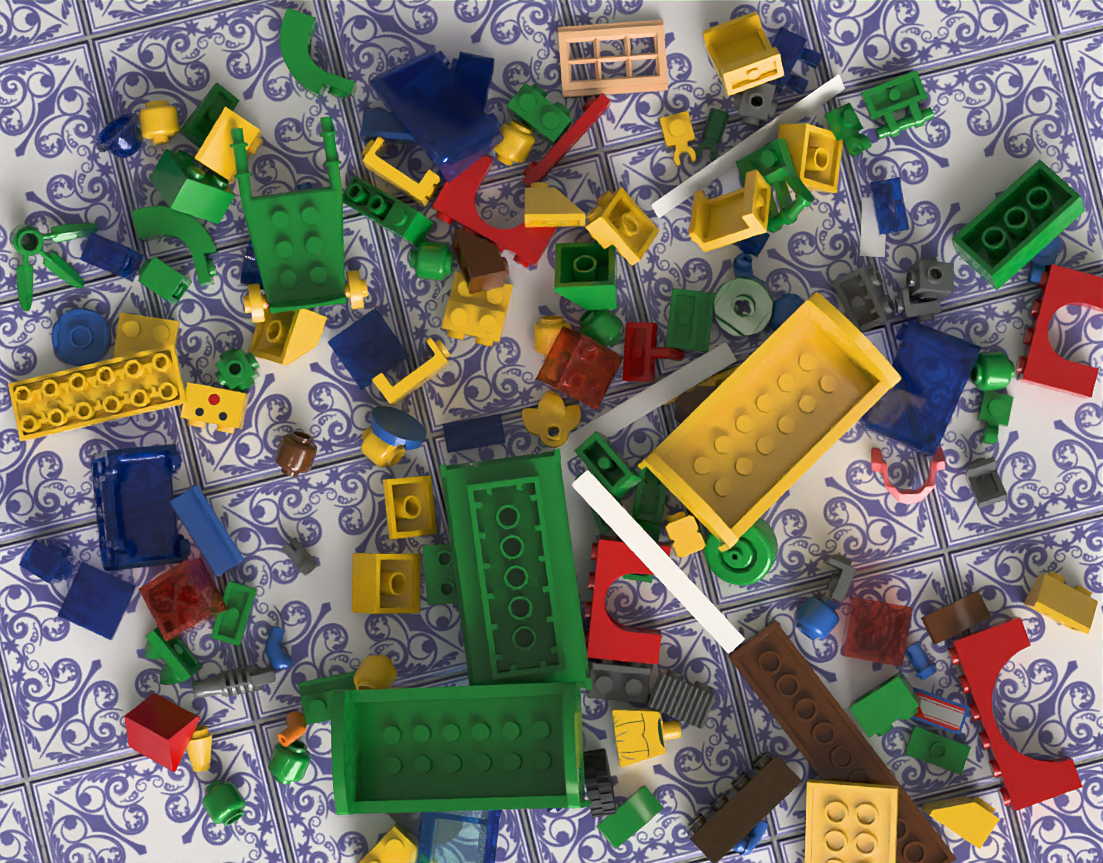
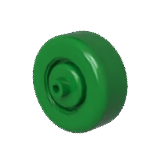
M759 518L726 551L721 552L718 549L722 543L710 531L704 542L706 545L704 547V556L709 568L721 580L733 585H750L761 580L775 563L778 554L776 535L770 525L762 518Z

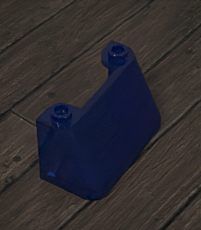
M430 49L376 75L369 83L382 103L398 118L425 151L429 159L439 168L441 175L450 183L504 140L499 130L503 125L494 113L486 114L448 68L451 63L443 52L439 50L435 53L433 49Z
M909 320L907 324H901L895 337L900 342L892 367L900 375L901 380L889 389L860 418L864 422L861 429L920 455L929 457L935 454L977 360L981 346Z
M176 444L105 450L92 455L91 472L100 557L103 569L106 572L188 562V556L191 554L190 542L184 538L183 534H178L176 513L169 504L174 499L172 475L176 473L177 468L181 467V455L176 450Z

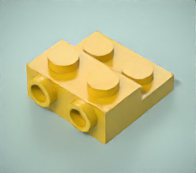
M620 187L613 193L609 190L597 199L596 203L598 205L586 215L589 222L585 228L590 232L592 238L598 241L604 249L613 244L619 254L626 258L633 266L642 259L660 230L627 192Z
M455 272L441 329L447 331V337L463 340L464 335L476 338L475 343L492 347L493 342L500 343L513 285L504 283L503 287L470 294L462 273Z

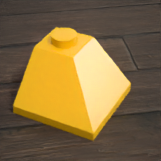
M531 183V188H525V227H585V213L555 187L549 188V183Z
M263 309L265 321L257 322L247 353L251 352L255 357L287 366L318 346L327 317L307 309L278 312L276 314H271L270 309Z

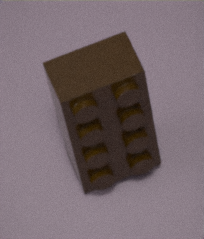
M773 750L769 753L763 751L752 762L755 767L747 774L742 771L731 782L733 787L726 794L720 792L709 803L711 808L704 815L699 812L687 824L689 826L687 830L689 839L712 863H717L802 782Z

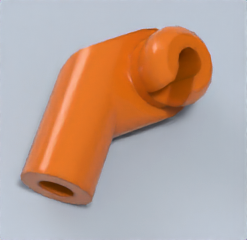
M292 711L286 717L285 723L288 727L277 736L278 741L284 747L290 745L307 730L306 719L301 712Z

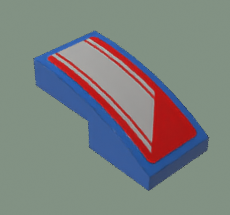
M912 687L921 702L919 707H917L918 713L911 718L957 735L961 734L970 707Z

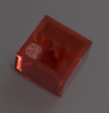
M562 326L536 379L569 398L598 410L624 357L588 336Z
M201 557L181 562L138 589L165 641L183 637L228 610Z
M850 596L840 655L903 667L913 607Z

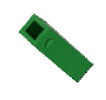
M355 175L343 193L344 204L415 247H418L419 243L424 241L434 225L432 221L416 209Z

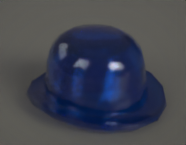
M127 113L111 120L100 131L96 139V149L100 153L109 151L117 158H127L134 155L143 144L141 129L137 126L140 118L139 115Z

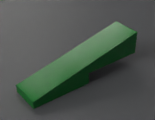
M646 466L642 470L639 468L638 474L642 477V480L636 486L632 518L654 541H659L667 487ZM631 573L623 575V579L652 583L653 575Z

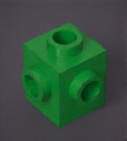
M231 348L219 356L221 361L215 364L219 371L215 375L223 388L228 386L230 390L236 391L239 389L240 392H243L256 384L254 380L260 377L256 369L260 366L251 352L246 353L242 349L236 351L235 348ZM237 363L240 365L241 370L238 374L233 375L230 368Z

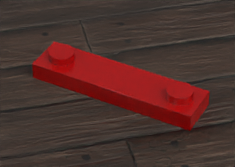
M603 93L598 98L592 96L582 107L585 111L541 161L538 164L533 161L522 173L525 176L522 180L523 185L526 188H531V183L541 182L610 107L611 100Z

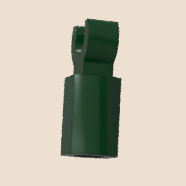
M710 108L702 133V138L705 140L697 147L696 158H700L702 150L709 149L712 151L711 162L717 159L718 148L716 144L721 143L729 113Z

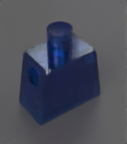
M91 232L80 261L134 282L144 255ZM128 258H129V263H128L127 267L125 268L126 261H127Z

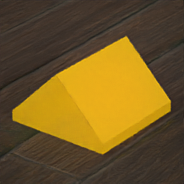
M431 475L383 480L389 539L437 534Z

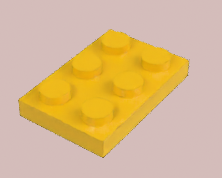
M120 313L113 358L175 344L176 347L180 322Z

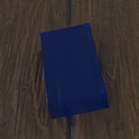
M501 414L442 424L447 453L506 443Z

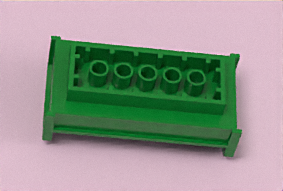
M560 449L515 457L440 465L469 685L587 682V688L585 689L592 690L561 469Z
M587 682L334 691L331 715V759L336 814L547 808L574 809L591 806V800H585L581 688H587Z

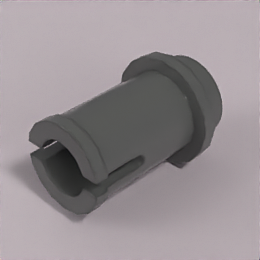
M294 537L290 540V545L286 543L281 550L298 567L297 572H302L306 576L318 566V563L315 561L317 557L311 556L299 543L298 539Z

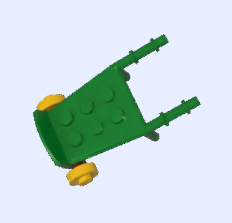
M332 116L320 118L322 133H319L320 137H323L326 156L324 166H327L330 187L252 197L249 177L252 176V172L248 170L245 149L248 143L244 142L243 128L231 129L233 144L230 145V148L234 150L237 171L234 178H238L241 208L245 216L265 294L261 295L259 283L248 284L249 295L243 296L245 313H252L253 323L265 321L263 309H270L271 314H276L278 312L346 304V298H350L352 309L364 308L363 297H368L366 279L360 280L359 270L346 271L347 283H345L343 190L339 165L342 162L338 161L335 141L337 131H334Z

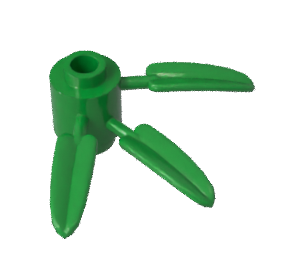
M94 223L64 224L51 227V233L41 234L38 229L31 225L20 224L11 231L9 237L10 244L14 250L22 254V265L17 266V290L20 306L24 311L30 310L33 300V266L28 265V256L39 253L45 258L43 264L50 271L76 288H83L84 281L80 275L56 253L50 252L47 254L42 249L44 239L52 238L53 242L57 243L86 237L98 231L97 225ZM28 234L29 241L26 244H21L23 235Z

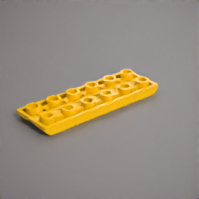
M175 344L8 383L20 441L32 440L187 403Z

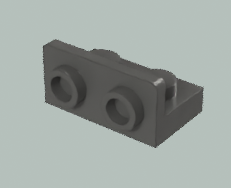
M871 264L862 266L832 281L850 322L861 333L895 318L893 312L895 311L894 303L889 295H885L881 286L883 283L879 271L873 268Z
M834 554L833 558L825 557L823 562L839 569L838 574L832 573L826 590L830 591L828 597L843 602L856 568L851 566L852 560Z
M598 659L597 662H591L590 677L592 690H588V698L647 703L651 668L645 667V663L627 661V665L615 664V660Z

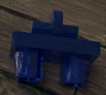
M900 177L870 182L879 235L909 230Z

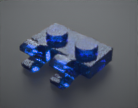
M780 27L771 46L772 48L776 47L780 53L784 76L765 83L775 85V92L779 94L785 86L803 95L809 81L800 76L793 75L791 72L797 60L816 69L822 55L814 50L804 48L807 39L783 27Z

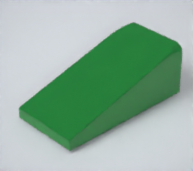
M215 83L184 123L179 133L198 148H201L224 108L227 107L233 111L240 100L219 83Z

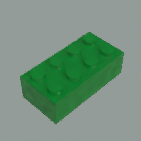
M1039 159L951 238L956 253L993 288L998 290L1085 212L1082 197Z

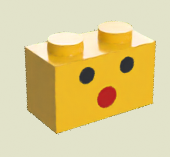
M187 382L185 391L187 403L183 404L180 416L181 418L188 419L187 425L205 428L206 423L217 425V431L234 434L235 428L243 429L249 399L248 394Z

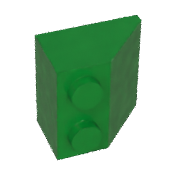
M598 241L555 243V292L586 310L617 309V257L615 246L612 244L604 249Z

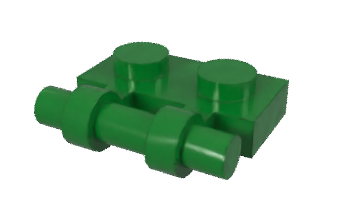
M917 70L861 92V97L871 121L883 117L885 122L884 126L875 129L879 140L888 136L891 138L900 135V131L913 126L915 128L925 125V121L934 118L931 107L920 111L917 104L928 98ZM907 107L910 115L895 120L893 112Z

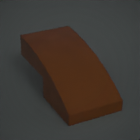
M977 590L921 617L933 644H938L987 620L991 615Z

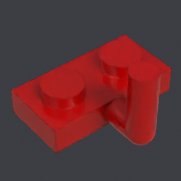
M626 322L622 381L654 383L655 359L682 361L685 353L679 349L656 347L657 323Z

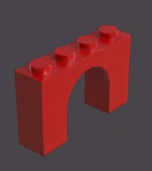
M467 145L432 206L433 210L437 212L435 217L448 225L455 222L463 227L462 230L484 238L489 243L496 245L500 254L504 250L514 255L512 260L527 269L529 265L536 268L559 227H525L524 221L514 228L498 229L485 223L477 213L475 202L477 192L494 163L493 159Z
M1051 264L1046 267L1045 272H1042L1040 283H1037V287L1041 288L1039 298H1034L1031 305L1030 316L1034 317L1031 328L1027 327L1024 332L1022 344L1026 345L1024 356H1019L1016 363L1015 373L1019 374L1017 381L1084 399L1091 398L1099 368L1072 362L1059 356L1049 342L1048 326L1054 313L1062 306L1077 305L1103 312V277Z
M599 535L598 543H592L591 560L596 561L595 572H589L588 590H593L592 602L586 601L585 619H590L589 631L583 630L587 657L658 665L661 630L630 627L620 624L609 614L605 605L607 590L619 577L631 573L655 574L620 537ZM655 541L670 558V542Z

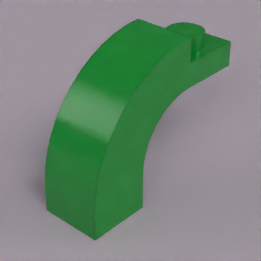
M287 8L281 25L280 47L285 64L297 83L307 92L321 99L326 88L329 89L328 94L340 99H345L346 95L354 97L357 89L354 81L326 72L312 61L310 47L318 25L316 18Z
M149 206L131 211L140 241L144 243L163 237H172L183 241L192 254L199 284L203 287L215 284L213 277L218 276L214 260L208 259V256L217 254L219 251L214 239L202 224L189 214L167 206Z

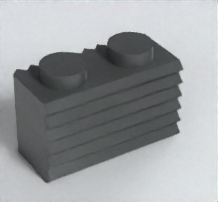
M668 669L666 674L660 672L646 705L703 729L716 698L715 694L710 693L712 687L699 681H695L694 685L683 681L684 675Z

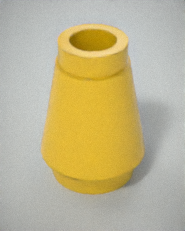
M196 726L186 748L193 771L195 772L206 771L211 768L212 733L209 732L208 726Z

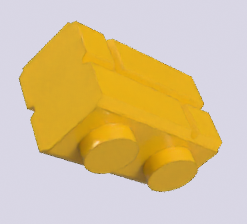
M684 511L666 517L668 523L663 528L668 540H672L670 545L675 556L682 558L704 549L706 545L701 533H697L699 528L694 516L686 515Z

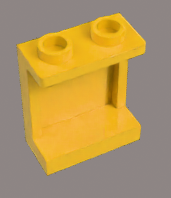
M756 11L702 31L706 52L728 96L784 76L780 53L776 47L772 48L762 29L760 18Z
M379 136L376 141L371 139L362 152V155L365 156L362 161L366 168L425 208L442 184L439 176L428 170L418 184L381 159L388 148L383 138Z
M757 169L746 173L745 187L712 199H708L701 190L694 192V200L691 205V223L688 232L691 240L696 242L703 252L767 232L771 187Z
M431 337L425 340L434 351V357L393 386L382 372L372 379L389 404L395 406L450 365L447 358L451 354L440 339L436 342Z

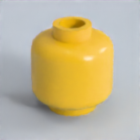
M168 100L145 103V108L139 112L141 134L145 139L153 140V145L171 143V137L176 136L180 131L177 109L173 105H169Z
M514 119L510 123H502L492 141V149L498 153L496 159L512 166L513 162H525L535 143V138L531 134L533 130Z
M550 315L541 317L540 322L533 326L534 350L544 355L546 360L562 359V354L569 352L572 348V328L570 323L564 321L563 316Z
M370 426L361 436L363 440L361 445L362 453L378 467H392L405 454L403 444L399 443L398 447L389 445L379 439L371 431Z
M369 655L363 659L353 679L356 690L391 689L398 675L390 658L385 655Z

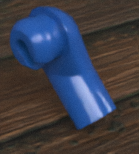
M740 253L734 259L732 265L735 277H752L765 285V281L753 275L751 256L747 253Z
M271 626L264 649L275 669L286 670L292 664V657L286 654L281 647L285 629Z

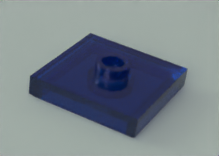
M376 308L328 341L330 347L361 390L374 383L372 379L381 372L385 375L410 357Z
M82 562L57 616L109 640H113L137 585L86 562Z

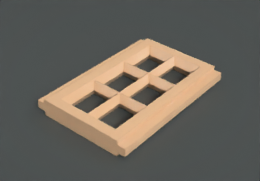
M663 19L558 27L563 98L597 96L602 93L604 95L668 90ZM654 37L655 53L631 54L630 38ZM624 39L625 55L600 56L599 41ZM593 41L594 57L570 59L569 43ZM655 59L657 75L633 76L632 60ZM625 61L626 77L602 79L601 62ZM595 63L596 79L572 81L571 65Z

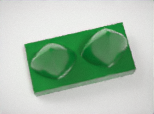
M164 622L145 636L148 639L145 645V658L156 660L163 658L166 662L160 674L161 685L183 683L203 668L167 622Z

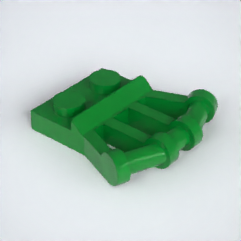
M776 139L736 161L743 188L745 187L746 173L757 169L769 186L775 189L781 210L779 213L771 190L767 231L775 233L781 230L782 225L795 223L797 216L804 207H809L814 201L813 195L796 173L785 139ZM787 183L796 194L794 202L792 201Z

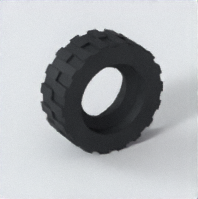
M606 749L584 751V778L588 800H591L590 810L592 817L616 814L614 789Z

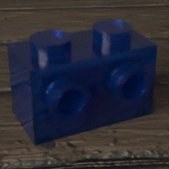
M35 539L19 565L45 582L54 584L61 583L63 579L67 581L76 568L73 563L77 557L70 554L72 548L58 540L54 542L48 539Z

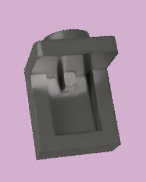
M908 287L899 289V295L894 297L896 312L902 314V320L916 318L917 323L935 320L934 315L942 312L940 300L910 305Z
M994 457L988 459L978 458L966 466V480L979 509L1007 500V493L996 470V460Z

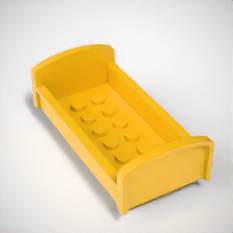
M815 292L637 466L641 470L647 466L722 543L718 549L721 552L726 551L889 389L894 387L901 380V377L878 349L821 294Z

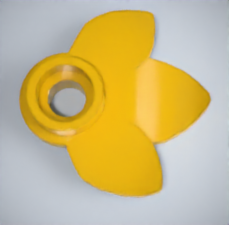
M549 390L542 396L538 409L525 408L522 410V420L528 432L540 436L545 446L559 448L567 442L569 432L579 425L581 410L579 405L565 407L562 398L556 392ZM551 429H558L559 434L552 437L549 435Z

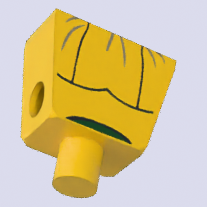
M611 709L620 767L665 754L664 740L682 738L680 721L662 722L661 713L658 710Z

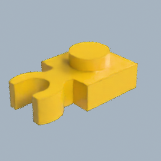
M688 111L659 118L666 148L675 146L676 149L673 155L674 164L677 167L681 165L679 155L682 153H687L690 156L691 163L695 162L696 153L688 146L689 142L695 141Z

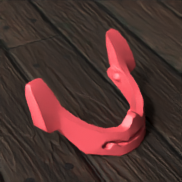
M941 446L933 447L929 466L930 471L923 485L916 490H899L888 478L887 462H883L881 450L879 448L871 449V470L881 473L886 490L901 503L913 504L922 501L935 486L936 472L945 469L943 449Z

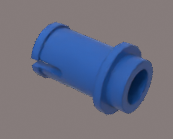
M919 641L902 650L917 672L915 676H919L922 681L937 672L934 668L936 666L935 662L931 663Z

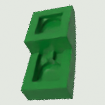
M644 785L623 804L616 807V814L606 816L596 827L612 847L617 849L664 807Z

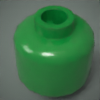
M421 241L417 250H411L410 268H415V274L419 279L442 281L447 274L451 275L454 253L449 251L446 243Z
M609 309L586 310L579 319L580 335L596 349H604L607 346L613 348L623 336L620 333L623 325L621 319Z
M1001 351L980 352L975 355L973 361L968 365L970 382L983 391L1006 388L1015 374L1013 361L1009 360L1008 356Z
M298 739L287 747L281 745L280 742L276 743L268 762V769L274 775V779L277 782L288 785L291 782H298L304 778L311 761V754L307 750V745Z
M217 780L205 788L207 793L202 799V805L215 824L229 826L245 814L243 810L246 807V801L234 782L227 781L222 783L221 780Z

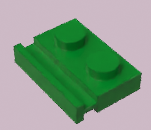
M672 288L665 347L690 351H709L715 293Z
M356 671L298 682L306 725L331 720L333 692L356 690L353 679Z

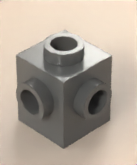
M763 83L746 89L743 92H738L733 108L738 109L737 118H741L742 123L748 126L759 127V124L765 125L768 117L773 118L778 101L772 100L776 86ZM751 102L758 103L759 107H754Z
M934 257L921 258L908 269L906 274L909 297H918L922 302L943 300L953 293L954 263L938 262L937 258Z

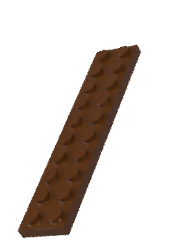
M775 620L728 655L729 659L821 780L898 786L896 863H953L956 860V857Z

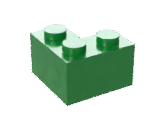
M165 149L149 179L169 208L219 224L235 197V193L228 185L229 181L216 173L213 175L204 173L193 162L194 158L190 154L181 150L174 152Z

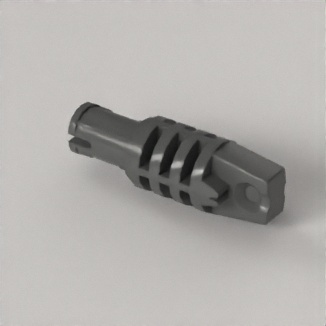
M257 664L224 670L218 673L217 677L193 681V694L195 699L218 694L230 697L263 689L262 685L275 682L276 674L273 666L258 668Z

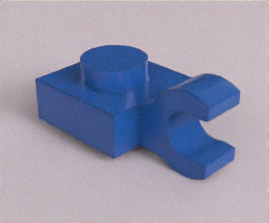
M1056 237L1029 261L1032 265L1027 283L1037 285V283H1040L1042 272H1045V267L1051 264L1055 265L1061 238Z

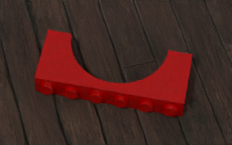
M1015 616L949 640L951 648H948L947 651L952 664H958L961 676H958V682L962 692H968L972 704L968 705L970 707L969 712L973 721H978L982 732H979L978 736L983 749H989L992 760L988 761L994 778L999 777L1002 788L998 790L1004 806L1009 805L1012 810L1018 811L1082 788L1083 786L1072 758L1065 756L1057 759H1036L1023 755L1004 739L996 725L992 710V694L997 676L1011 657L1031 646L1021 617Z

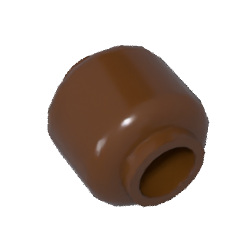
M291 431L290 434L281 437L275 454V462L282 467V473L297 477L299 473H307L311 470L317 453V446L313 442V437L300 431Z

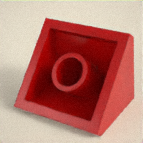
M153 693L124 716L128 745L142 755L176 772L200 717L161 695Z

